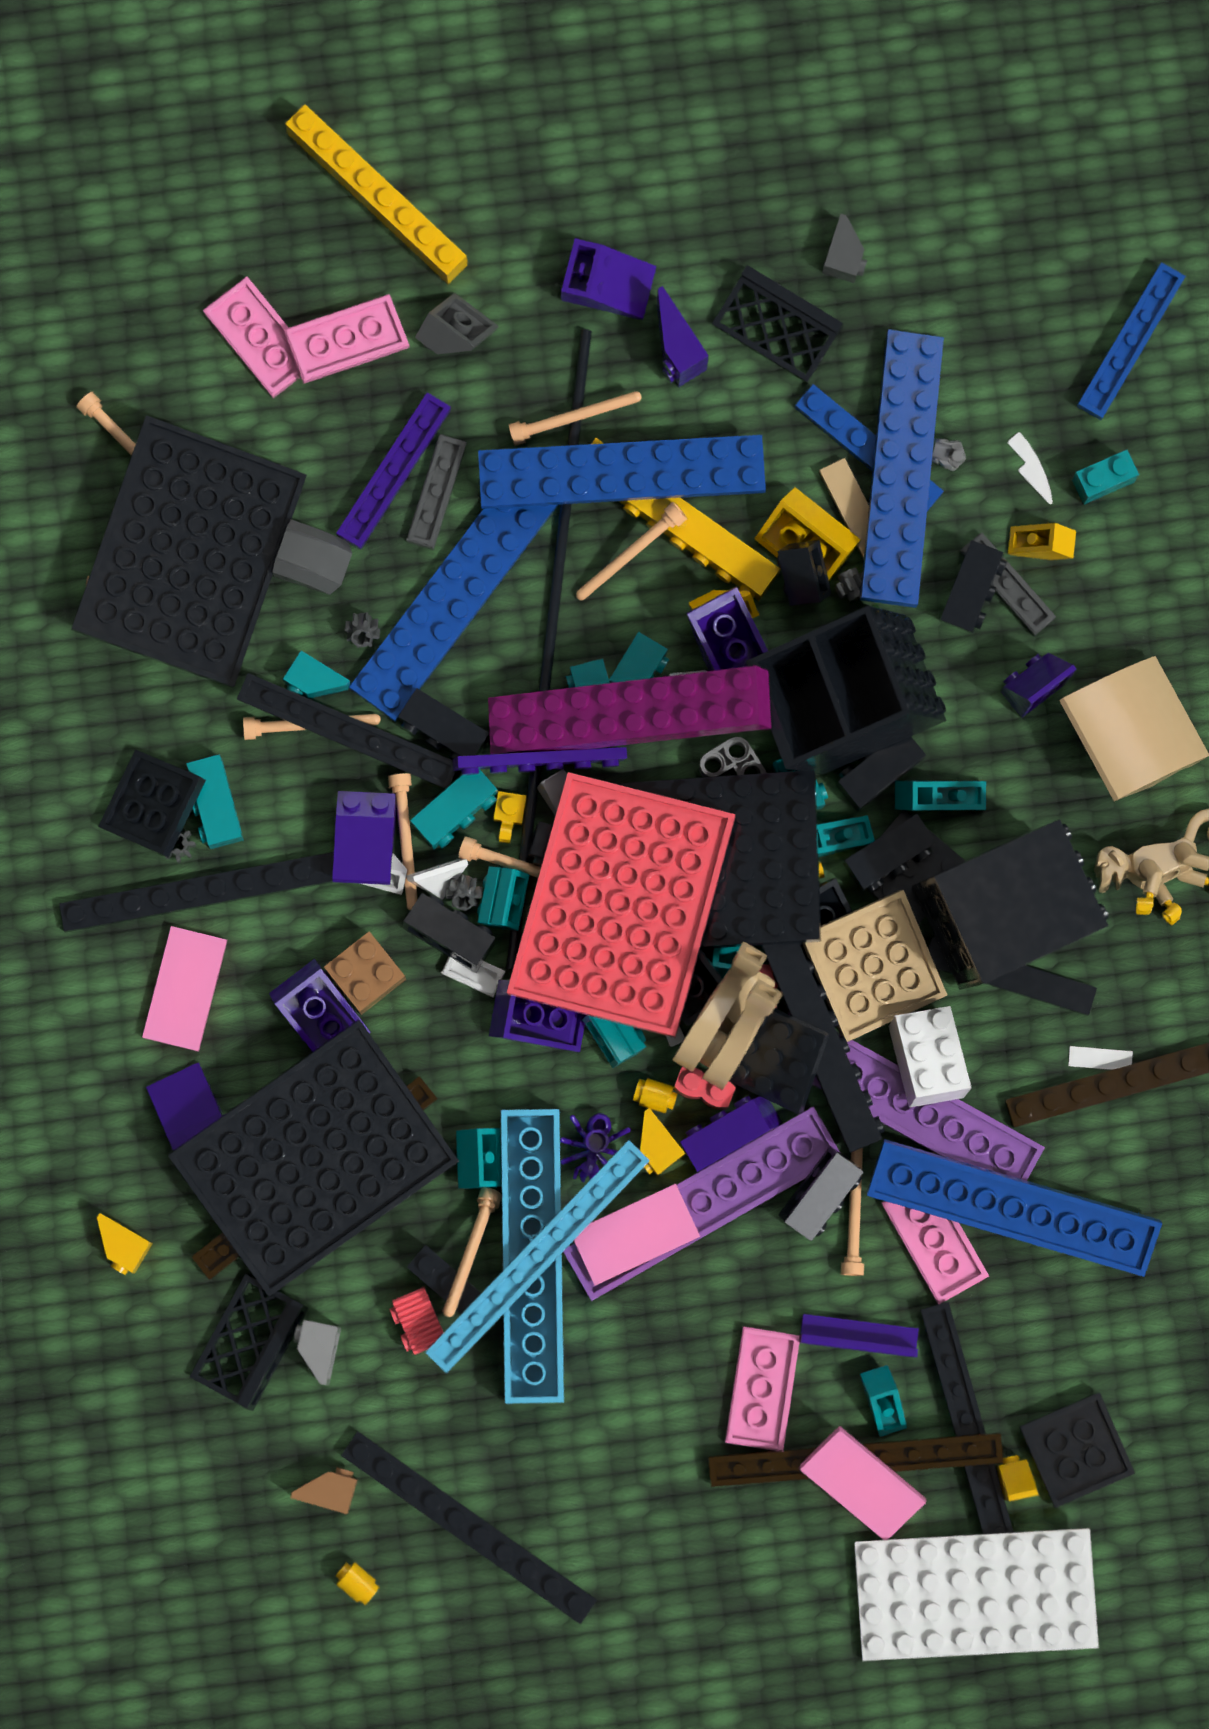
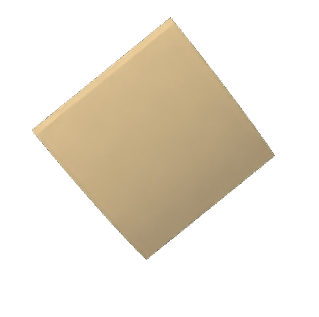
M1156 656L1119 670L1059 700L1114 801L1150 788L1178 771L1193 766L1209 756L1207 749Z

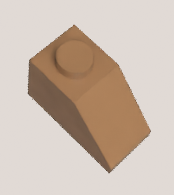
M337 1467L335 1472L329 1471L293 1491L291 1498L348 1514L358 1479L352 1478V1471Z

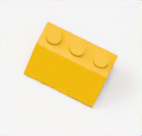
M796 487L779 502L755 537L758 543L777 558V551L788 544L820 540L829 581L861 541L859 537Z

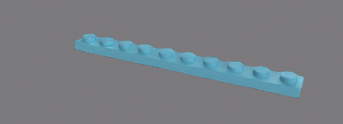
M628 1140L425 1353L447 1373L650 1160Z

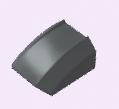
M291 519L286 527L272 573L276 578L330 595L342 585L352 551L347 541Z

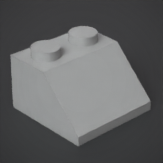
M304 1320L302 1326L297 1325L294 1342L299 1343L298 1351L318 1382L322 1385H329L341 1328Z

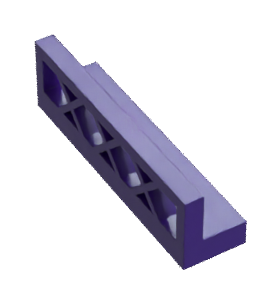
M803 1314L799 1343L916 1358L918 1355L916 1347L919 1329Z

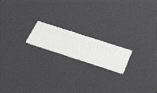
M1070 1046L1068 1066L1113 1070L1131 1065L1133 1051Z

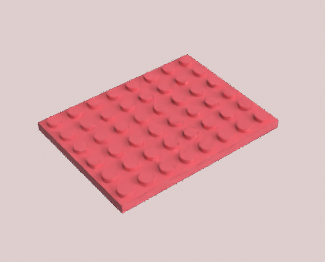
M568 772L507 994L676 1038L733 828L735 814Z

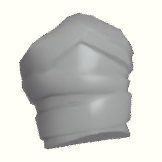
M936 439L932 462L937 465L940 464L944 469L955 471L966 459L961 441Z

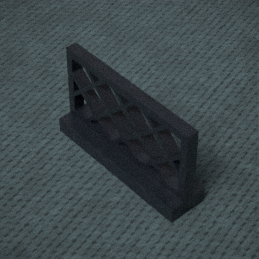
M746 265L741 273L740 279L712 323L715 327L807 383L836 336L839 335L844 327L841 321ZM743 285L754 290L756 301L740 305L738 293ZM758 293L767 299L759 300ZM735 299L737 306L730 307ZM771 301L777 304L780 316L764 319L760 304ZM757 305L761 320L744 324L741 309ZM782 308L790 313L783 315ZM738 310L741 321L740 326L729 328L721 323L727 312ZM794 316L802 319L804 330L788 334L784 319ZM781 320L785 335L768 339L765 323ZM806 323L815 328L807 329ZM762 324L765 340L758 342L750 341L745 328ZM742 329L744 336L735 331ZM821 331L829 336L824 346L811 348L808 333ZM805 334L809 350L792 354L789 338ZM786 339L789 355L781 357L773 355L769 343ZM766 344L768 351L763 349L759 345ZM820 351L816 359L814 360L813 352ZM810 353L812 365L808 372L804 374L796 369L793 357ZM790 358L792 366L783 360Z
M245 1274L190 1378L229 1398L240 1406L254 1411L293 1339L297 1325L301 1324L309 1308L278 1291L270 1297H265L264 1289L259 1282ZM249 1283L258 1287L261 1299L246 1304L244 1292ZM279 1298L287 1303L282 1314L271 1317L267 1302ZM241 1300L242 1305L237 1307L239 1301ZM263 1303L267 1319L252 1323L248 1308ZM243 1310L247 1325L232 1329L230 1322L232 1314ZM278 1320L277 1323H276V1325H275V1327H274L273 1321ZM268 1323L271 1332L268 1340L257 1343L253 1328ZM227 1326L228 1331L223 1333L225 1327ZM249 1329L253 1345L238 1349L234 1334ZM229 1336L233 1351L218 1355L216 1348L218 1340ZM264 1346L260 1353L259 1347ZM254 1349L257 1358L254 1366L243 1369L239 1353ZM212 1351H213L214 1357L209 1358L210 1355H211V1353H212ZM235 1355L239 1371L224 1375L220 1360ZM215 1361L219 1377L210 1380L201 1377L200 1373L205 1364ZM250 1372L246 1379L245 1373ZM240 1375L243 1386L236 1396L228 1391L225 1379ZM221 1381L222 1388L214 1383Z

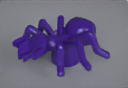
M602 1113L595 1114L589 1119L586 1127L587 1133L582 1129L574 1115L570 1116V1120L576 1130L584 1139L583 1143L563 1137L560 1138L561 1143L586 1149V1151L560 1161L564 1165L586 1156L587 1161L582 1163L581 1166L576 1167L573 1174V1179H576L578 1171L581 1170L580 1180L582 1183L585 1182L588 1175L590 1181L600 1171L596 1164L598 1159L604 1166L608 1162L600 1154L601 1152L615 1155L618 1150L607 1148L608 1143L631 1131L627 1127L608 1137L607 1135L611 1130V1121L607 1115Z

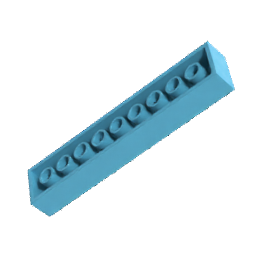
M559 1109L501 1110L503 1271L561 1211ZM562 1253L504 1313L505 1403L564 1402Z

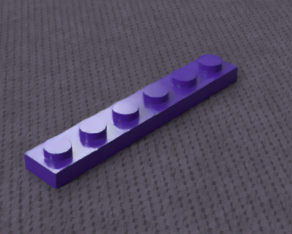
M428 392L426 393L338 529L337 536L356 548L362 549L451 411V406Z
M626 747L457 756L452 759L453 771L462 770V775L479 774V769H490V774L506 773L507 768L518 767V772L535 771V766H546L547 771L562 770L563 765L574 764V769L591 768V763H602L604 768L617 767L619 762L627 759Z

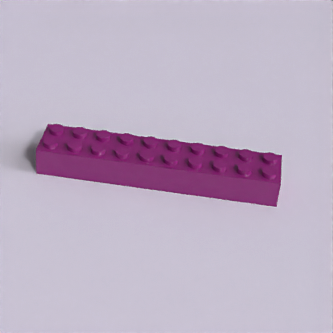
M758 666L488 698L491 754L583 750L771 729L768 671Z

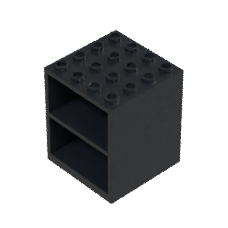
M866 606L745 661L747 667L758 666L768 671L771 731L786 769L806 772L814 770L815 773L827 774L947 721L944 715L946 712L945 704L941 697H937L934 686H936L935 678L932 672L927 670L924 660L926 655L922 646L919 643L917 644L914 633H916V629L909 617L892 611Z
M1060 819L912 885L959 990L985 984L1109 926L1106 921L1109 919L1107 910L1102 903H1098L1094 895L1096 893L1095 884L1090 877H1086L1082 866H1084L1083 858L1078 850L1074 851L1070 842L1072 839L1071 832L1065 823H1061Z

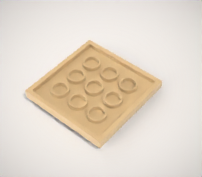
M904 890L894 892L822 925L821 942L802 943L807 957L813 964L818 983L825 989L827 999L825 1000L830 1010L833 1009L839 1022L837 1026L841 1036L845 1037L847 1042L891 1022L896 1015L911 1013L947 996Z

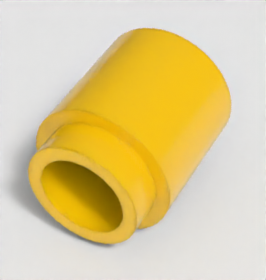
M649 1078L647 1080L639 1079L633 1101L639 1102V1106L666 1114L667 1109L673 1110L678 1093L673 1092L674 1086Z
M356 1562L351 1566L345 1563L335 1575L339 1579L336 1585L357 1603L360 1601L366 1605L380 1588L375 1583L376 1579Z

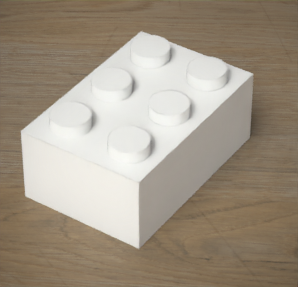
M951 1006L896 1015L888 1027L909 1108L964 1098L971 1089V1084Z

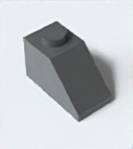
M844 214L840 215L824 264L823 274L855 283L857 275L863 276L867 260L862 259L865 249L850 221Z

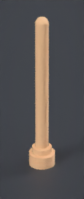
M634 391L527 425L526 422L520 424L518 421L508 424L514 445L517 446L526 443L525 440L530 439V435L637 403L641 400L642 396L639 392Z
M93 392L88 393L80 400L76 408L84 416L94 417L132 456L135 443L101 409V400Z
M674 502L664 509L665 513L662 514L663 518L576 592V598L578 600H585L665 530L676 525L679 527L684 523L687 517Z
M378 714L350 715V717L369 725H378L381 721ZM243 717L245 740L256 739V736H262V733L306 730L285 720L261 722L260 719H255V717Z
M394 774L388 776L389 788H392V793L396 794L402 864L407 868V875L415 873L407 800L409 786H412L411 774ZM406 877V903L408 910H411L418 900L417 888Z
M466 836L459 851L460 859H467L470 862L472 859L477 860L479 858L539 878L540 866L482 848V845L477 843L476 839Z
M863 1147L851 1152V1161L862 1169ZM862 1179L854 1190H850L847 1257H844V1262L841 1263V1275L864 1276V1264L861 1263L862 1258L859 1257Z
M481 1188L477 1202L479 1203L478 1207L480 1210L443 1310L446 1317H452L455 1314L490 1213H493L500 1206L502 1194L494 1189Z

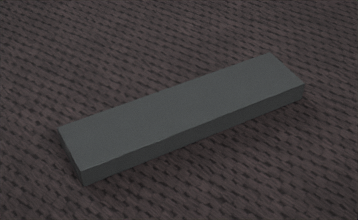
M439 434L407 537L408 543L434 550L467 442Z
M982 532L973 539V541L996 549ZM971 541L960 550L964 558ZM1007 561L1002 576L996 575L992 586L997 587L995 593L1029 632L1035 636L1050 624L1056 616Z

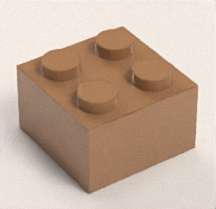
M370 931L324 966L327 973L361 1015L406 980L405 975Z

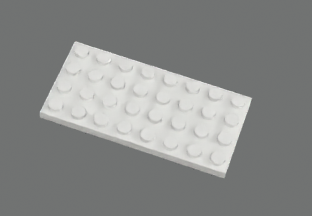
M1090 1528L855 1542L863 1661L1098 1648Z

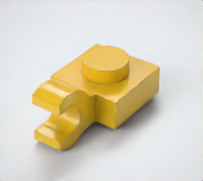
M498 791L494 821L502 822L499 842L510 844L513 824L522 825L526 795Z

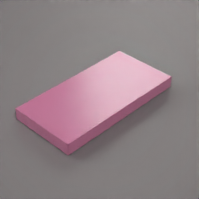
M245 277L203 310L206 317L272 398L276 397L300 378L283 333L284 329L289 327L248 277Z
M389 294L284 329L283 332L303 384L409 348L408 340Z
M171 926L142 1038L199 1052L227 945L226 939Z
M674 1184L590 1223L577 1236L574 1242L594 1286L693 1241L699 1238L700 1235L677 1185Z
M886 1201L881 1203L938 1305L989 1277L958 1222Z
M749 1327L742 1328L725 1443L776 1451L783 1450L800 1342L799 1335Z
M840 1426L800 1464V1470L883 1540H888L926 1503L924 1496Z

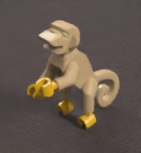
M1209 809L1196 813L1190 819L1184 837L1175 842L1142 846L1130 855H1126L1123 851L1113 846L1104 847L1100 850L1094 868L1096 878H1098L1099 892H1106L1111 882H1114L1115 889L1119 890L1123 880L1128 878L1134 885L1142 889L1143 894L1146 895V898L1137 897L1136 914L1149 915L1152 912L1153 897H1156L1160 905L1167 908L1162 912L1164 920L1169 925L1176 923L1180 919L1181 907L1176 903H1172L1173 897L1164 883L1177 877L1179 881L1202 888H1204V885L1209 886L1207 874L1194 871L1192 868L1205 871L1209 869V856L1198 854L1196 844L1194 843L1200 826L1209 821ZM1208 828V831H1207V838H1208V840H1209V828Z

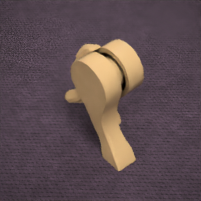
M743 942L733 959L732 966L709 997L672 1061L693 1072L699 1062L707 1066L708 1068L702 1079L720 1090L724 1089L738 1067L762 1021L773 1012L782 996L780 991L773 988L775 987V981L768 975L759 972L767 955L746 942Z

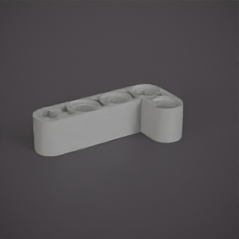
M733 737L707 752L702 757L699 771L703 778L725 776L730 772H733L734 775H744V772L749 769H754L759 774L767 773L749 743L741 737ZM739 745L744 749L745 754L741 758H734L730 755L729 748ZM709 760H715L720 764V770L716 773H710L705 769V763Z

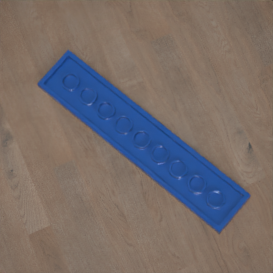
M888 330L886 334L860 600L913 608H916L918 605L944 337Z
M762 435L478 451L482 509L766 492Z
M558 505L483 509L349 686V689L396 722L416 688L421 689Z
M886 1139L883 1140L867 1190V1196L1143 1277H1145L1162 1226V1221L1159 1219Z

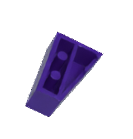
M747 1096L734 1104L736 1109L727 1114L723 1110L709 1118L712 1122L710 1125L702 1128L701 1124L685 1132L688 1137L680 1143L696 1171L699 1172L751 1141L758 1139L763 1134L782 1125L783 1122L772 1103L761 1096L752 1100Z

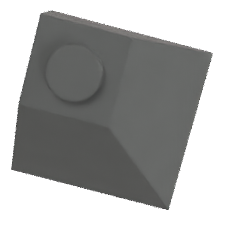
M454 293L428 313L415 338L436 354L472 351L493 334L499 326Z

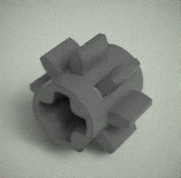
M852 568L837 576L840 583L836 584L835 589L839 598L847 597L849 603L859 600L862 573L859 574L857 568Z
M368 612L354 613L352 622H345L346 640L352 641L357 648L371 647L373 639H379L380 637L379 620L373 619Z
M190 831L185 832L184 835L180 833L177 841H182L184 848L181 851L176 848L171 852L169 858L165 857L167 860L173 855L176 857L177 863L180 864L181 857L187 856L192 858L189 850L196 847V843L187 840L191 836Z
M462 875L457 880L450 879L446 898L452 899V907L466 911L472 906H478L483 888L480 886L476 887V878L473 879L470 876Z

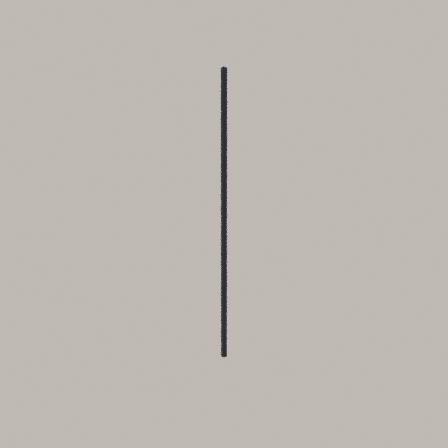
M582 329L580 333L571 411L582 408L584 404L592 331L588 329ZM582 420L570 423L567 446L579 445ZM560 504L538 692L549 691L551 686L572 504ZM535 766V771L529 772L519 853V860L530 863V860L526 859L534 831L538 797L537 787L540 780L541 766ZM525 900L519 930H510L506 963L507 970H513L521 943Z

